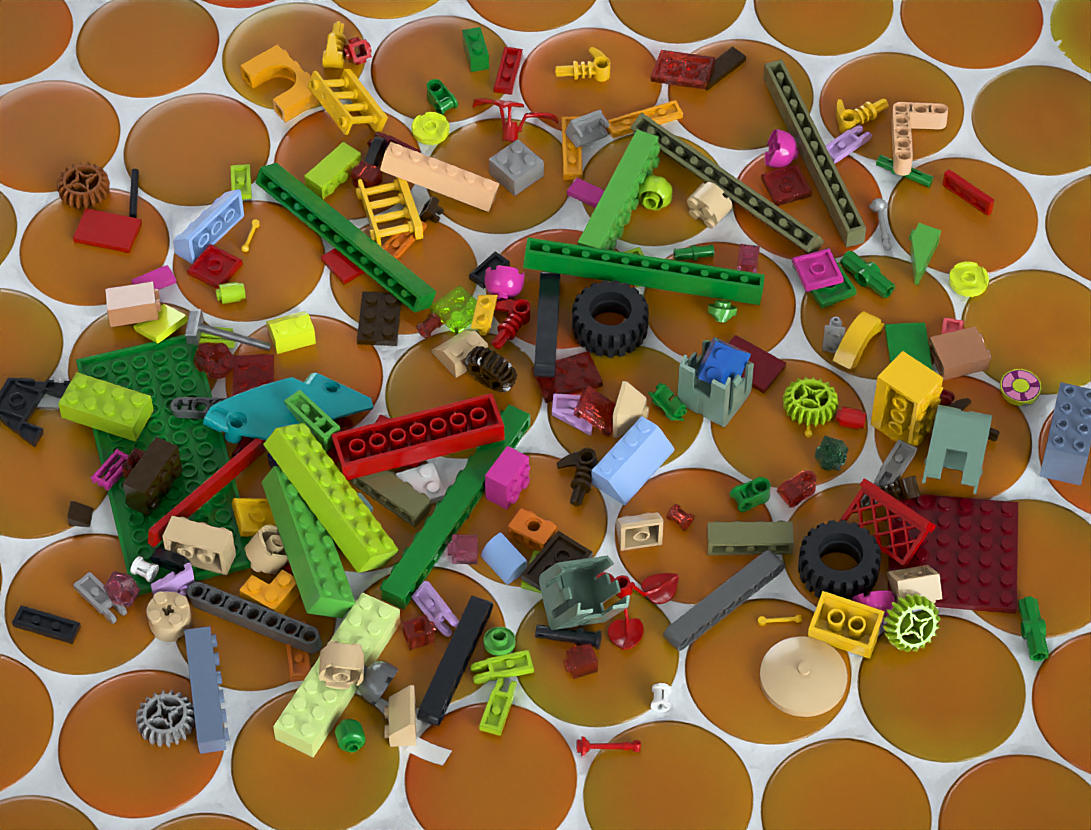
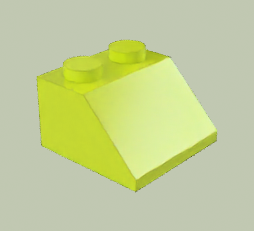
M305 311L266 321L277 354L316 344L314 327L309 314Z

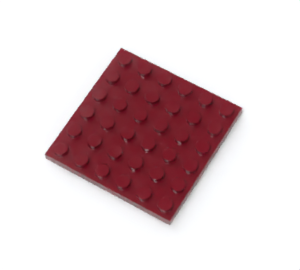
M921 494V496L902 500L901 497L900 502L935 524L936 527L932 533L929 532L906 567L889 556L888 572L929 565L940 575L942 599L936 600V603H934L935 607L1016 614L1018 502ZM901 517L892 519L893 529L903 527ZM917 528L908 530L910 541L917 539L921 531ZM904 531L894 533L896 544L906 542ZM891 537L889 539V546L892 545ZM907 546L897 548L898 557L903 560L908 553ZM888 580L887 591H892Z

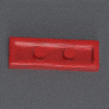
M504 47L494 84V93L513 94L523 49Z
M950 169L944 172L942 184L944 187L988 216L992 213L993 198Z

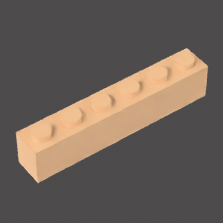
M390 142L384 153L380 171L488 212L493 205L500 184Z

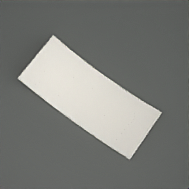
M417 736L416 746H408L406 751L422 759L439 765H443L452 750L436 746Z

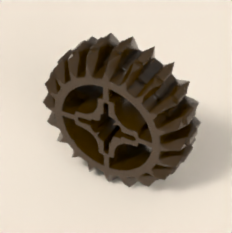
M476 346L468 353L464 364L470 375L474 376L475 380H478L487 388L500 393H506L515 384L518 376L516 370L501 354L499 355L484 346Z

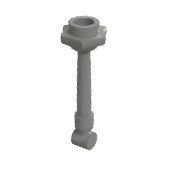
M878 198L872 201L869 208L872 212L878 213L882 246L885 250H889L892 245L889 242V234L887 233L883 217V211L888 207V204L885 200Z

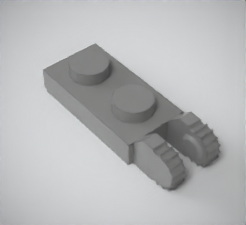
M898 439L880 467L874 484L876 486L881 485L884 476L890 478L887 483L890 486L891 483L899 480L915 456L917 448Z
M91 572L73 584L74 589L100 614H103L111 624L117 621L115 615L109 610L111 606H114L116 611L123 616L127 613L126 608L117 600V597Z

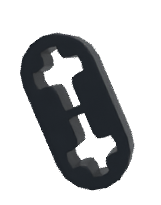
M379 136L373 139L363 164L364 170L371 173L376 172L387 146L386 139Z
M155 548L150 557L154 564L175 573L185 570L184 565L190 562L186 557L163 548Z

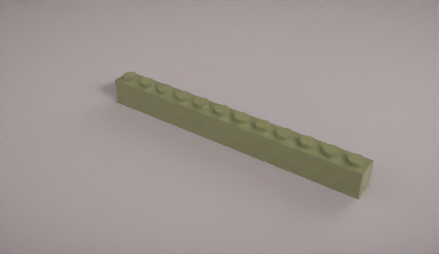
M783 60L765 63L763 79L790 134L796 141V147L799 149V153L845 247L864 243L866 226Z
M642 112L630 127L634 132L640 130L659 136L658 145H660L661 152L704 182H711L724 191V196L729 197L734 203L807 254L817 252L825 242L811 229Z

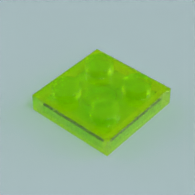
M459 285L432 304L430 311L457 335L472 324L477 300Z

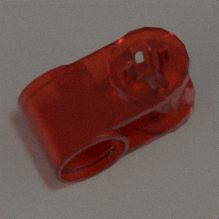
M804 470L790 480L783 482L776 492L790 508H793L815 493L817 476L813 471Z

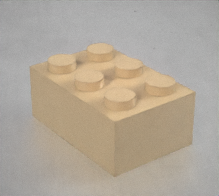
M172 516L162 536L166 550L186 557L191 562V566L227 575L236 556L232 532L226 528L209 526L204 522L198 523L190 521L185 517Z

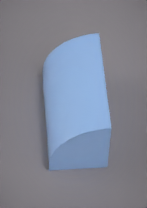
M501 532L486 544L481 553L483 560L506 585L520 577L521 573L527 568V560Z

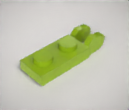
M529 650L486 658L487 660L470 665L471 672H484L473 677L476 684H484L490 680L495 681L499 677L505 679L534 673Z
M498 678L495 688L492 689L479 730L501 736L514 699L513 696L517 687L516 681L510 683L506 693L501 691L504 686V678Z

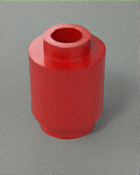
M842 406V410H837L836 422H839L840 427L856 430L859 428L864 429L867 413L862 412L861 409Z

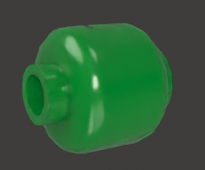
M345 719L335 729L337 744L341 750L356 752L364 746L366 738L363 726L359 721Z

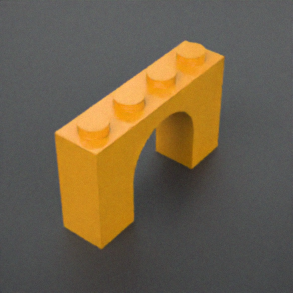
M278 45L240 65L242 79L252 89L277 77L287 78L295 83L291 89L273 99L274 112L285 123L320 103L307 86L311 78L309 73L304 72L298 62L293 61L289 57L288 52L282 50Z

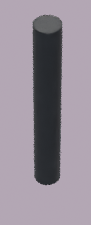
M138 169L131 170L129 217L132 218L137 217Z

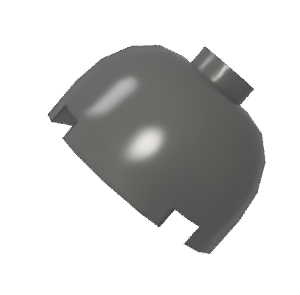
M386 661L373 662L369 667L364 665L363 681L358 685L362 697L375 706L399 669Z

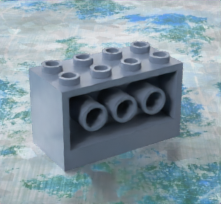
M1060 382L1040 477L1081 486L1091 446V389Z

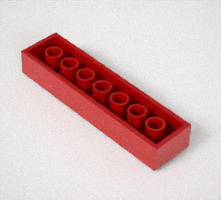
M492 393L331 434L333 450L340 471L346 480L505 440L504 424Z

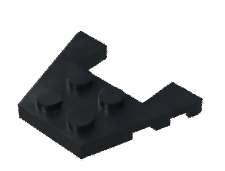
M8 377L0 390V421L35 447L44 431L41 427L27 423L45 394L61 399L71 381L58 383L54 382V380H46L45 382H40L28 378Z

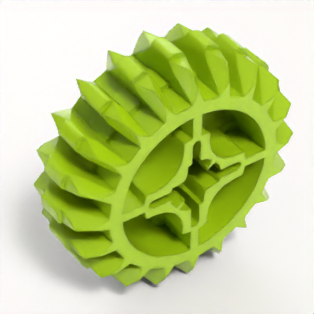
M806 376L803 380L797 378L796 382H791L789 387L786 388L783 395V407L786 410L787 416H791L792 421L798 420L799 425L806 423L807 427L810 424L816 427L818 423L824 425L826 421H830L832 416H835L839 403L834 387H830L829 382L823 383L822 378L815 380L814 376L812 379H808Z
M914 593L913 596L906 594L905 599L898 597L899 602L897 604L892 602L893 608L891 610L886 609L889 616L883 617L884 621L887 622L883 625L884 630H886L885 636L899 650L910 652L912 649L917 652L919 647L925 649V643H932L930 638L937 636L934 631L940 628L937 624L941 620L937 615L939 613L938 609L932 601L922 595ZM915 609H922V610H920L919 612H918V611L912 612V610H915ZM911 633H912V635H910V636L902 637V636L905 635V634L908 635V634H911Z

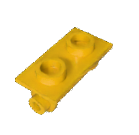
M478 295L471 329H478L479 334L482 336H486L490 332L497 295Z

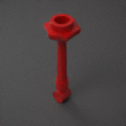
M581 736V740L576 741V751L581 753V756H585L590 749H623V751H630L632 749L633 752H640L641 741L634 740L632 743H590L585 737Z

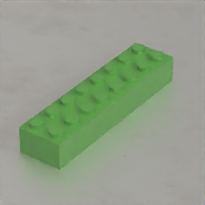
M636 130L586 225L578 245L615 251L616 241L622 237L624 225L630 222L631 212L637 208L639 201L637 195L640 183L643 184L646 177L653 175V169H657L659 165V136Z
M274 466L263 479L262 485L306 612L308 614L342 619L356 602L334 541L282 469Z

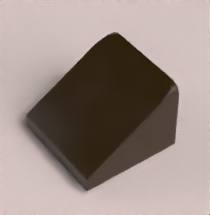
M71 501L67 516L69 526L90 527L94 509L76 501Z

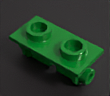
M659 383L656 386L657 390L655 392L648 391V394L652 397V402L665 411L664 414L668 419L672 421L685 420L682 416L687 413L686 405L677 396L672 401L670 400L674 393L666 384Z

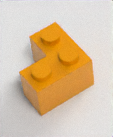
M284 570L280 571L270 585L251 575L239 590L242 599L282 615L300 595L294 576Z

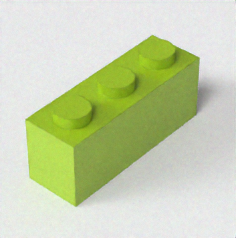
M342 142L304 176L305 186L321 199L331 195L351 174L360 169L362 166L361 153L345 142Z

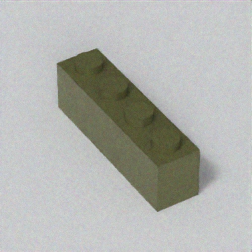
M386 470L351 479L352 485L414 528L431 511L429 497L424 493H419L410 483L403 482L392 471Z
M780 520L777 522L715 521L707 523L708 555H761L766 550H771L775 555L793 553L792 522Z

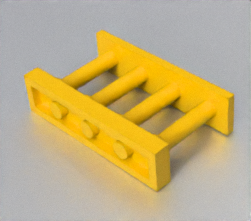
M344 69L340 79L323 80L317 71H313L307 86L344 135H348L353 124L368 123L375 132H382L388 116L351 69ZM329 87H341L344 92H333ZM339 99H350L353 104H342ZM359 111L362 116L352 117L349 112Z
M396 177V180H393L392 183L364 188L362 179L358 180V188L355 189L358 200H362L371 230H369L370 237L373 241L381 246V237L408 231L410 233L414 232L416 240L423 238L422 223L406 180ZM392 190L399 191L398 196L369 202L367 197ZM395 204L404 205L403 210L374 216L372 212L373 209ZM405 217V219L409 218L410 220L407 222L408 224L378 230L377 223Z

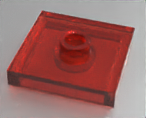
M797 164L761 174V180L776 206L812 197V191Z

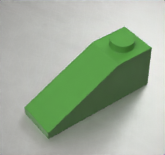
M921 223L918 224L916 230L912 229L909 236L914 284L919 285L939 244L941 230Z
M301 390L285 399L284 404L299 424L305 423L316 440L322 445L325 452L333 448L331 434L340 432V426Z

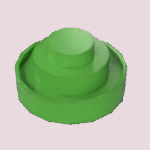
M715 300V303L708 304L707 312L712 314L715 321L727 322V319L737 315V307L731 305V302L727 300Z
M506 627L491 628L485 633L483 639L485 650L495 656L511 653L516 644L514 633Z

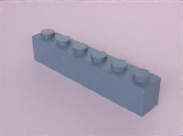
M210 626L184 630L200 754L226 750L225 741L230 740L228 728L223 726V722H227L226 710L221 709V703H225L224 693L218 687V684H222L221 671H216V666L220 665L218 652L214 653V647H218L216 634L211 633Z

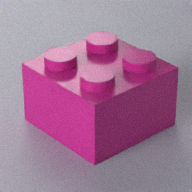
M507 446L485 475L486 499L505 509H508L511 504H515L521 490L526 489L530 483L529 457Z

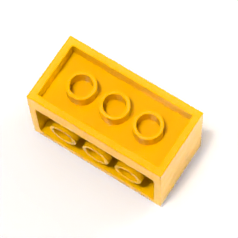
M902 351L877 377L870 425L895 442L899 439L912 446H919L924 436L933 431L938 404L941 401L939 398L943 390V377Z

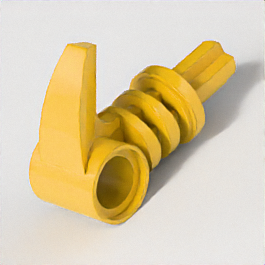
M340 21L334 23L333 31L327 37V49L323 52V67L343 68V49L346 37L343 34L344 24Z
M591 47L589 53L594 58V62L588 61V64L585 65V62L581 61V65H578L577 61H573V65L556 66L555 75L557 77L574 76V80H578V75H581L582 78H585V75L591 78V75H593L597 81H606L610 78V60L600 50Z
M838 99L836 118L839 124V131L843 134L847 130L856 127V125H862L864 122L876 119L877 113L889 107L887 100L880 99L873 104L866 102L863 106L858 107V109L845 110L843 101Z

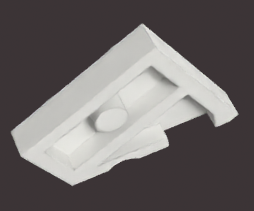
M433 462L396 474L403 482L410 483L419 493L426 494L430 499V504L436 503L439 500L442 501L445 497L446 491Z

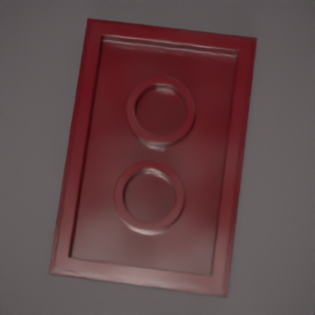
M737 335L728 343L751 353L748 361L754 363L752 387L762 393L768 390L786 367V362ZM745 368L744 373L741 375V378H745Z

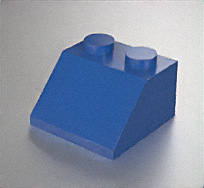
M713 337L696 375L698 379L711 384L712 380L715 379L724 385L728 377H730L731 391L733 379L737 374L742 375L751 353Z

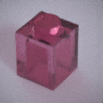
M740 244L737 270L757 273L760 246Z
M452 535V543H448V556H452V564H478V535Z
M113 571L103 587L112 603L127 607L132 605L140 592L131 575Z

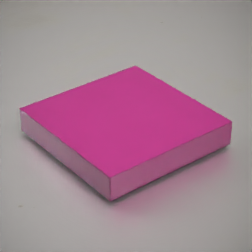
M829 248L792 258V264L805 292L843 283L844 278Z

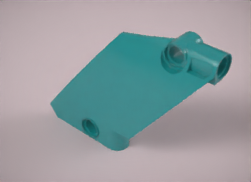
M311 373L304 382L293 377L286 378L225 399L210 407L203 424L220 433L224 431L225 439L231 443L241 442L243 436L267 440L276 428L299 424L284 404V400L298 390H301L332 420L372 410L374 406L370 397L319 373Z

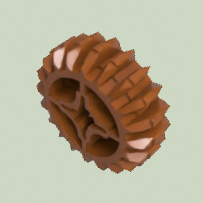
M80 162L77 166L72 164V168L66 167L65 172H61L57 181V191L61 200H63L65 205L69 204L71 208L76 206L78 210L81 207H85V209L88 206L95 207L96 203L101 204L102 199H106L110 190V181L107 173L102 167H98L96 163L90 165L87 162L83 165Z

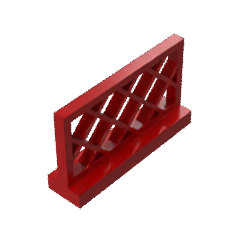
M864 478L860 483L861 489L840 521L848 520L851 514L858 513L859 523L857 524H859L861 529L866 525L874 524L875 534L873 536L876 538V544L880 546V550L906 567L929 532L932 533L936 525ZM866 494L870 497L871 505L861 508L860 501ZM886 507L887 516L877 519L876 508ZM872 509L873 520L863 522L862 512ZM901 517L903 527L893 529L892 519ZM888 520L889 531L880 533L878 522ZM915 528L920 530L921 533L917 539L910 541L908 530ZM904 531L906 542L896 544L894 533ZM890 535L892 545L883 547L880 537ZM907 546L908 553L902 560L898 557L897 548Z

